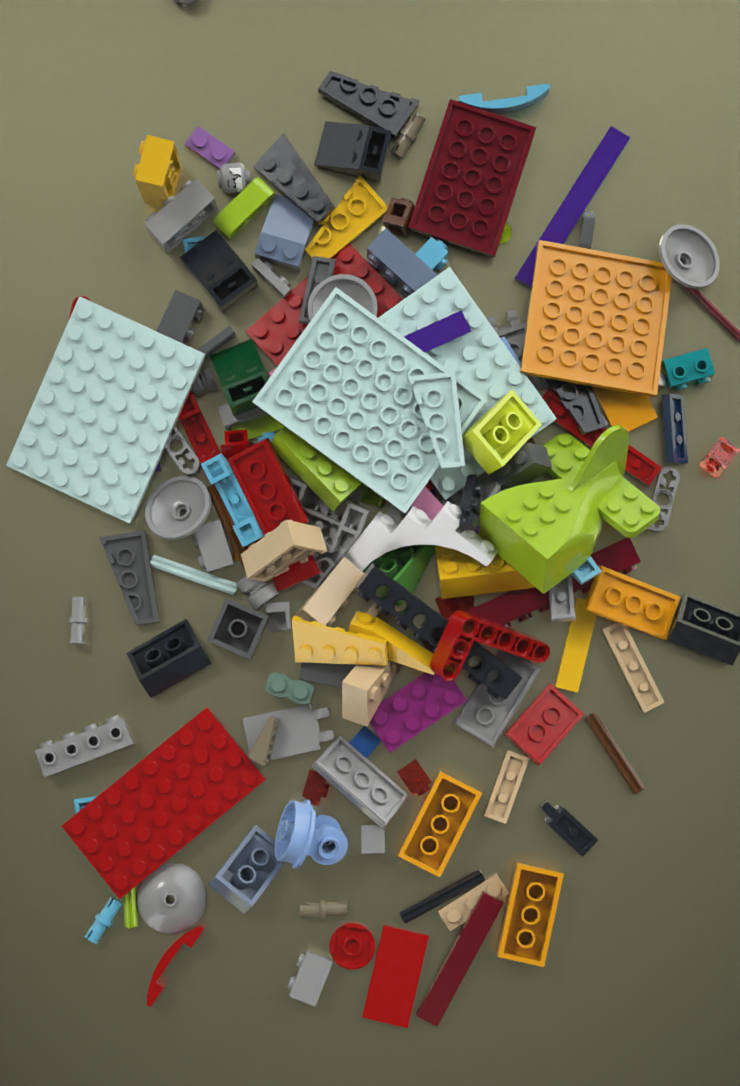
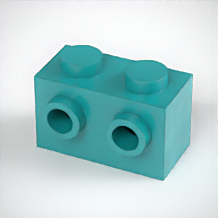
M708 347L665 359L661 362L668 390L675 388V391H681L689 388L688 384L697 382V385H702L710 382V378L716 374Z

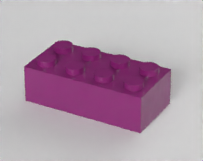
M425 672L382 701L370 724L389 753H391L468 700L454 680L446 681L436 673L432 675Z

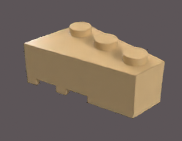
M285 520L276 529L265 534L257 543L250 545L249 549L241 554L247 578L265 582L288 571L289 565L299 560L303 564L308 561V556L316 552L323 554L328 551L320 527Z
M341 558L322 584L318 586L312 595H309L305 600V604L293 616L302 617V620L309 622L323 623L322 625L330 627L336 619L334 616L338 609L342 611L350 601L347 598L350 593L358 591L355 585L364 573L347 558Z
M388 660L387 666L356 665L342 682V718L368 727L394 677L399 673L402 664Z

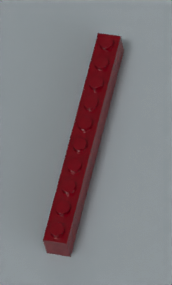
M629 537L590 555L597 566H603L616 572L624 571V574L638 569L636 564L641 562ZM572 576L573 593L582 590V593L590 591L594 577L581 585ZM535 586L534 588L512 590L465 612L511 627L510 622L515 619H519L522 622L533 617L531 612L537 609L541 613L550 609L549 591L543 594ZM436 628L432 632V638L439 639L443 635L442 628ZM426 641L423 644L424 648L434 654V651L431 650L433 645Z

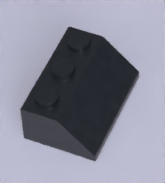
M684 592L667 640L733 666L740 653V614Z
M187 618L127 652L137 678L150 698L211 664L206 651Z

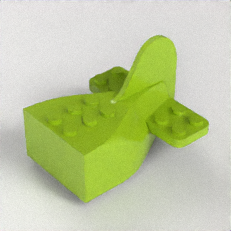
M620 425L610 427L596 440L591 450L572 435L561 433L543 445V447L547 448L552 468L546 472L554 479L515 486L482 501L480 505L479 537L489 541L502 559L544 594L587 561L596 546L605 521L624 536L633 538L659 519L660 507L623 477L629 444V433L625 428Z

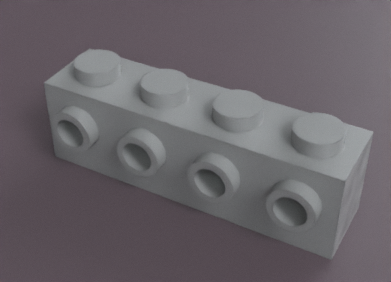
M116 715L106 719L105 725L97 727L95 723L84 727V732L75 735V732H71L61 736L62 741L53 743V740L39 744L41 749L35 750L44 777L54 775L135 744L126 718L119 719V716Z

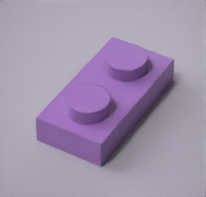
M199 126L196 127L185 143V147L219 170H221L223 164L229 163L235 155L234 150Z

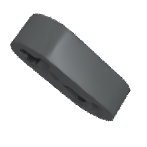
M584 210L578 245L580 248L591 249L596 212Z

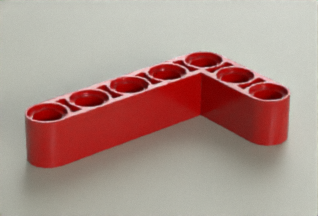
M458 610L451 615L431 659L430 668L444 680L453 681L458 677L474 641L536 663H542L548 659L550 647L532 635Z

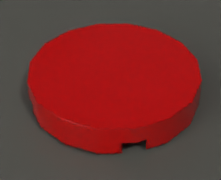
M356 922L345 923L339 926L331 936L329 942L330 954L340 967L348 970L360 969L373 959L376 950L374 936L362 924Z

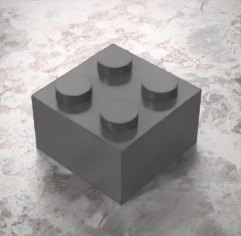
M225 598L207 641L252 660L270 617Z

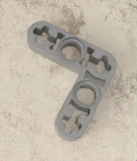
M666 467L659 472L651 499L660 507L659 519L663 522V525L655 528L654 524L646 529L647 531L660 532L668 524L680 479L679 472L673 467ZM668 472H671V476L675 478L668 485V488H672V492L667 489H659V486H665L666 479L663 478V475H666ZM664 493L669 497V503L666 506H661L657 503L656 498L658 494Z

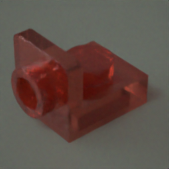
M721 436L700 462V465L708 473L718 478L740 450Z
M473 595L442 599L441 596L435 598L441 615L446 619L450 618L458 610L467 611L475 607Z
M417 759L397 771L412 795L417 793L418 796H421L430 790L428 785L432 782Z

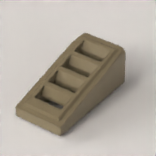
M275 716L268 718L248 754L250 759L262 766H268L270 763L280 719Z

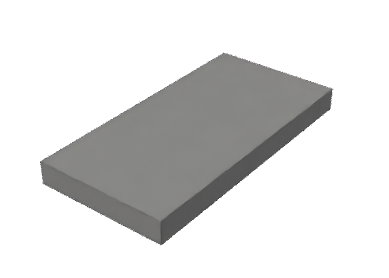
M499 649L495 656L522 676L521 681L506 700L501 696L498 699L493 697L486 691L489 687L482 682L480 685L477 684L453 723L491 747L495 746L541 670L540 667L529 660ZM489 671V673L487 674V679H496L498 676V671Z
M340 735L312 765V768L382 829L409 797L404 790Z

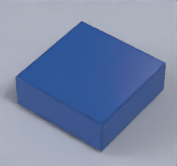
M363 726L349 743L367 758L379 745L381 739L366 726Z

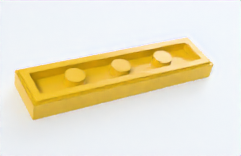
M576 597L574 605L575 621L570 622L555 683L556 688L576 693L579 690L597 616L594 613L583 610L587 599Z

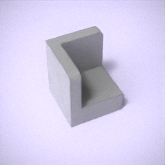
M290 602L267 603L266 611L270 617L268 621L269 631L292 630Z
M361 824V854L385 853V827L382 829L379 825Z

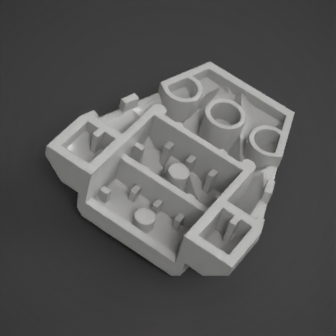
M288 476L309 520L306 524L321 528L328 551L323 554H319V552L312 554L320 574L302 582L317 589L363 533L370 510L349 498L333 512L304 481Z

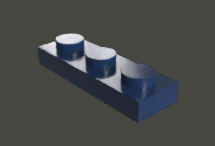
M663 394V430L665 434L667 463H688L684 397L680 394Z

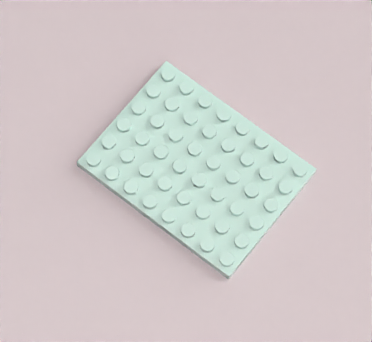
M450 267L379 317L381 321L404 337L462 310L471 332L425 353L450 372H455L458 378L487 398L463 434L511 390L517 394L542 424L531 437L557 419L526 374L520 373L521 367ZM464 446L465 466L441 468L440 465L429 479L443 500H446L463 488L468 475L477 474L478 477L485 472Z
M335 287L252 403L393 506L406 513L440 466L408 377L450 371ZM456 376L461 431L463 434L487 398Z
M79 296L6 466L127 523H132L206 354Z

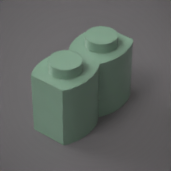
M270 673L265 690L271 695L288 697L295 703L306 705L310 704L315 688L306 681H292L284 674Z

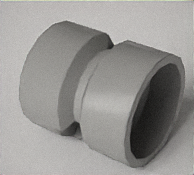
M247 575L236 583L244 595H249L248 602L255 611L279 595L272 583L248 579Z

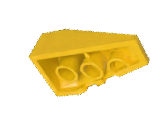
M356 611L348 632L354 634L362 633L385 639L388 646V660L432 675L435 674L430 668L433 653L381 619L368 613Z

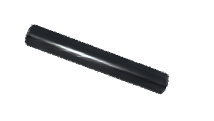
M477 870L402 910L400 916L403 922L408 923L483 883L485 877L480 870Z

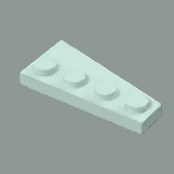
M455 372L409 376V381L441 468L465 466Z

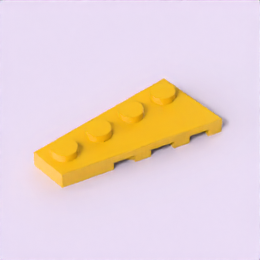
M361 175L358 176L337 208L331 213L328 222L320 228L305 249V252L311 259H313V256L331 259L385 215L388 206Z
M293 616L292 629L295 662L387 666L389 662L387 640L362 633L346 632L343 628H331L322 625L323 623L309 622L302 620V617Z

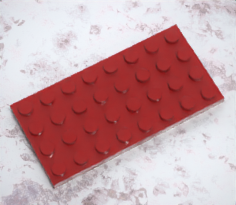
M206 707L61 827L120 900L266 779L214 714Z

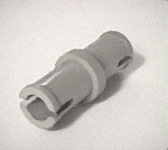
M72 597L71 618H69V623H71L70 644L83 645L85 644V624H87V618H85L87 598Z

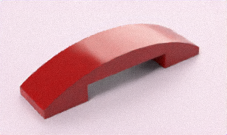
M190 391L180 412L179 420L200 464L221 454L192 391Z
M200 924L184 933L162 956L150 980L147 993V1005L149 1007L153 1005L166 986L158 980L183 943L192 948L205 929V925Z

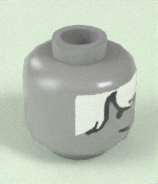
M240 162L223 164L221 170H217L219 189H223L224 193H240L246 188V184H250L249 170H245L244 165Z

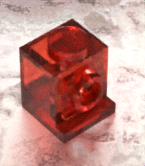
M310 769L302 797L310 800V804L319 806L321 797L326 798L330 785L326 784V779L322 775Z

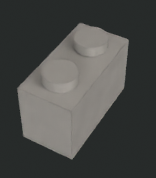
M221 520L204 524L195 531V534H191L195 548L199 547L202 554L198 556L202 570L206 569L207 573H212L235 565Z
M307 950L305 955L300 954L295 966L300 968L296 977L291 976L287 989L291 990L289 996L315 1007L333 960L310 950Z

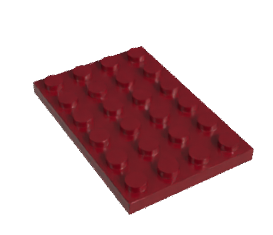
M450 99L408 229L495 258L537 127Z

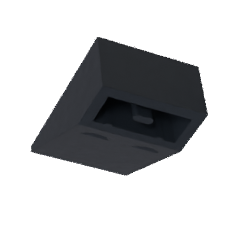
M325 121L314 165L381 181L392 131L370 125Z
M217 230L180 256V259L221 312L258 285L257 279Z

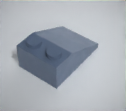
M275 194L254 253L255 259L266 260L270 264L299 272L315 220L289 198Z
M255 825L208 885L245 914L255 904L285 864V862L278 861L275 857V840Z

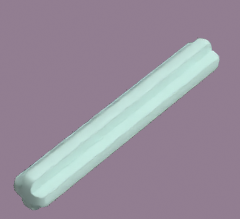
M153 555L151 558L150 566L231 595L237 593L238 586L235 582L157 555Z

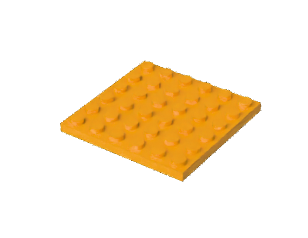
M539 240L520 373L656 397L672 277L668 274L662 262Z

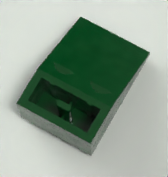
M247 340L210 355L233 416L257 408L258 406L252 403V401L269 378L253 340Z

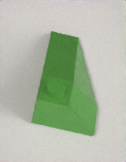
M418 544L394 549L382 557L380 556L373 560L362 572L365 573L373 563L412 593L435 552V546L438 545ZM380 586L376 592L384 597L388 593V588ZM399 600L395 604L401 606L404 600Z

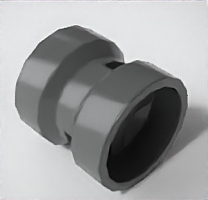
M210 367L203 369L202 373L197 374L192 385L196 396L203 395L204 391L207 390L213 391L218 389Z

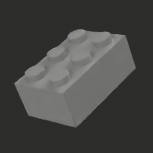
M196 178L192 182L190 180L187 181L180 188L181 192L175 197H169L164 202V207L158 213L156 211L151 213L146 219L147 223L144 224L150 237L166 254H169L183 241L182 239L190 235L218 209L215 198Z

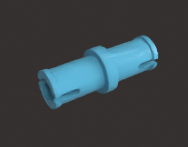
M110 896L100 914H96L94 917L96 920L84 937L97 945L106 928L111 927L112 919L123 904Z

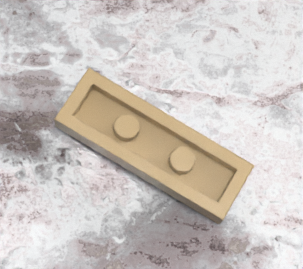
M507 750L483 816L504 824L507 823L530 758Z
M497 873L437 910L450 931L466 922L482 891L498 899H502L509 894Z

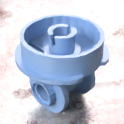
M304 800L303 802L289 801L283 810L277 828L275 857L278 861L291 863L293 869H298L302 865L306 855L311 856L315 862L322 865L335 864L345 856L348 848L347 838L342 832L338 821L328 815L316 816L315 810L310 805V800Z

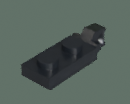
M477 474L468 475L460 505L462 514L459 526L462 532L468 530L475 531L478 525L477 514L480 513V498L484 496V487L482 483H479Z
M545 800L539 807L548 815L544 819L548 825L582 857L598 841L588 829L559 804L554 808Z

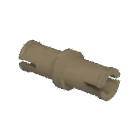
M413 112L405 128L400 130V137L390 152L396 157L403 159L410 144L417 139L416 134L426 119Z
M320 900V903H299L300 918L321 917V919H326V916H347L346 901L325 902V900Z

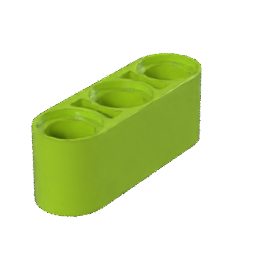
M257 177L215 217L212 223L228 239H231L272 200L275 192L260 177Z

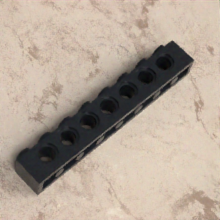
M372 563L355 585L359 590L357 594L367 602L372 599L378 604L376 608L386 616L389 613L396 617L394 621L404 630L407 627L415 632L413 636L423 644L428 641L433 645L431 650L435 652L441 638H432V632L436 628H442L444 632L448 620ZM380 586L388 588V593L384 597L376 596V590ZM399 600H404L407 603L403 611L395 610V603ZM418 614L425 615V621L421 625L413 623L414 617ZM473 642L462 669L464 668L470 673L468 677L478 685L482 682L489 687L486 691L493 697L498 699L501 696L506 700L521 681L522 676L478 642ZM479 656V664L474 667L469 666L470 658ZM491 670L498 671V676L494 680L487 679V674Z

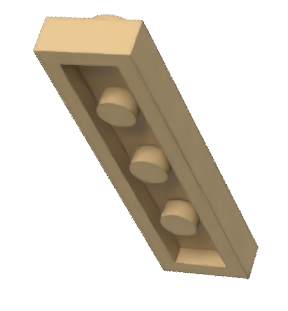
M616 622L602 629L642 712L645 713L665 703L627 626Z

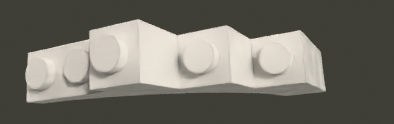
M447 501L433 520L429 519L424 511L413 506L399 525H397L390 516L379 511L344 557L363 571L373 560L384 553L404 546L418 544L443 546L467 554L485 566L490 564L498 551L489 541L479 537L475 531L468 530L462 532L459 526L462 514L461 508Z

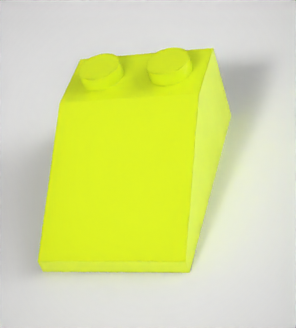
M511 390L462 435L463 446L481 467L490 474L503 467L542 424L517 394Z

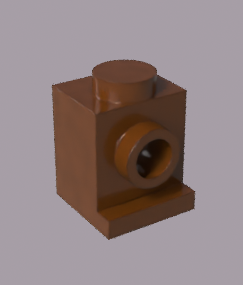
M392 197L382 220L387 230L394 234L409 236L408 226L415 208L412 201L406 198L396 199Z

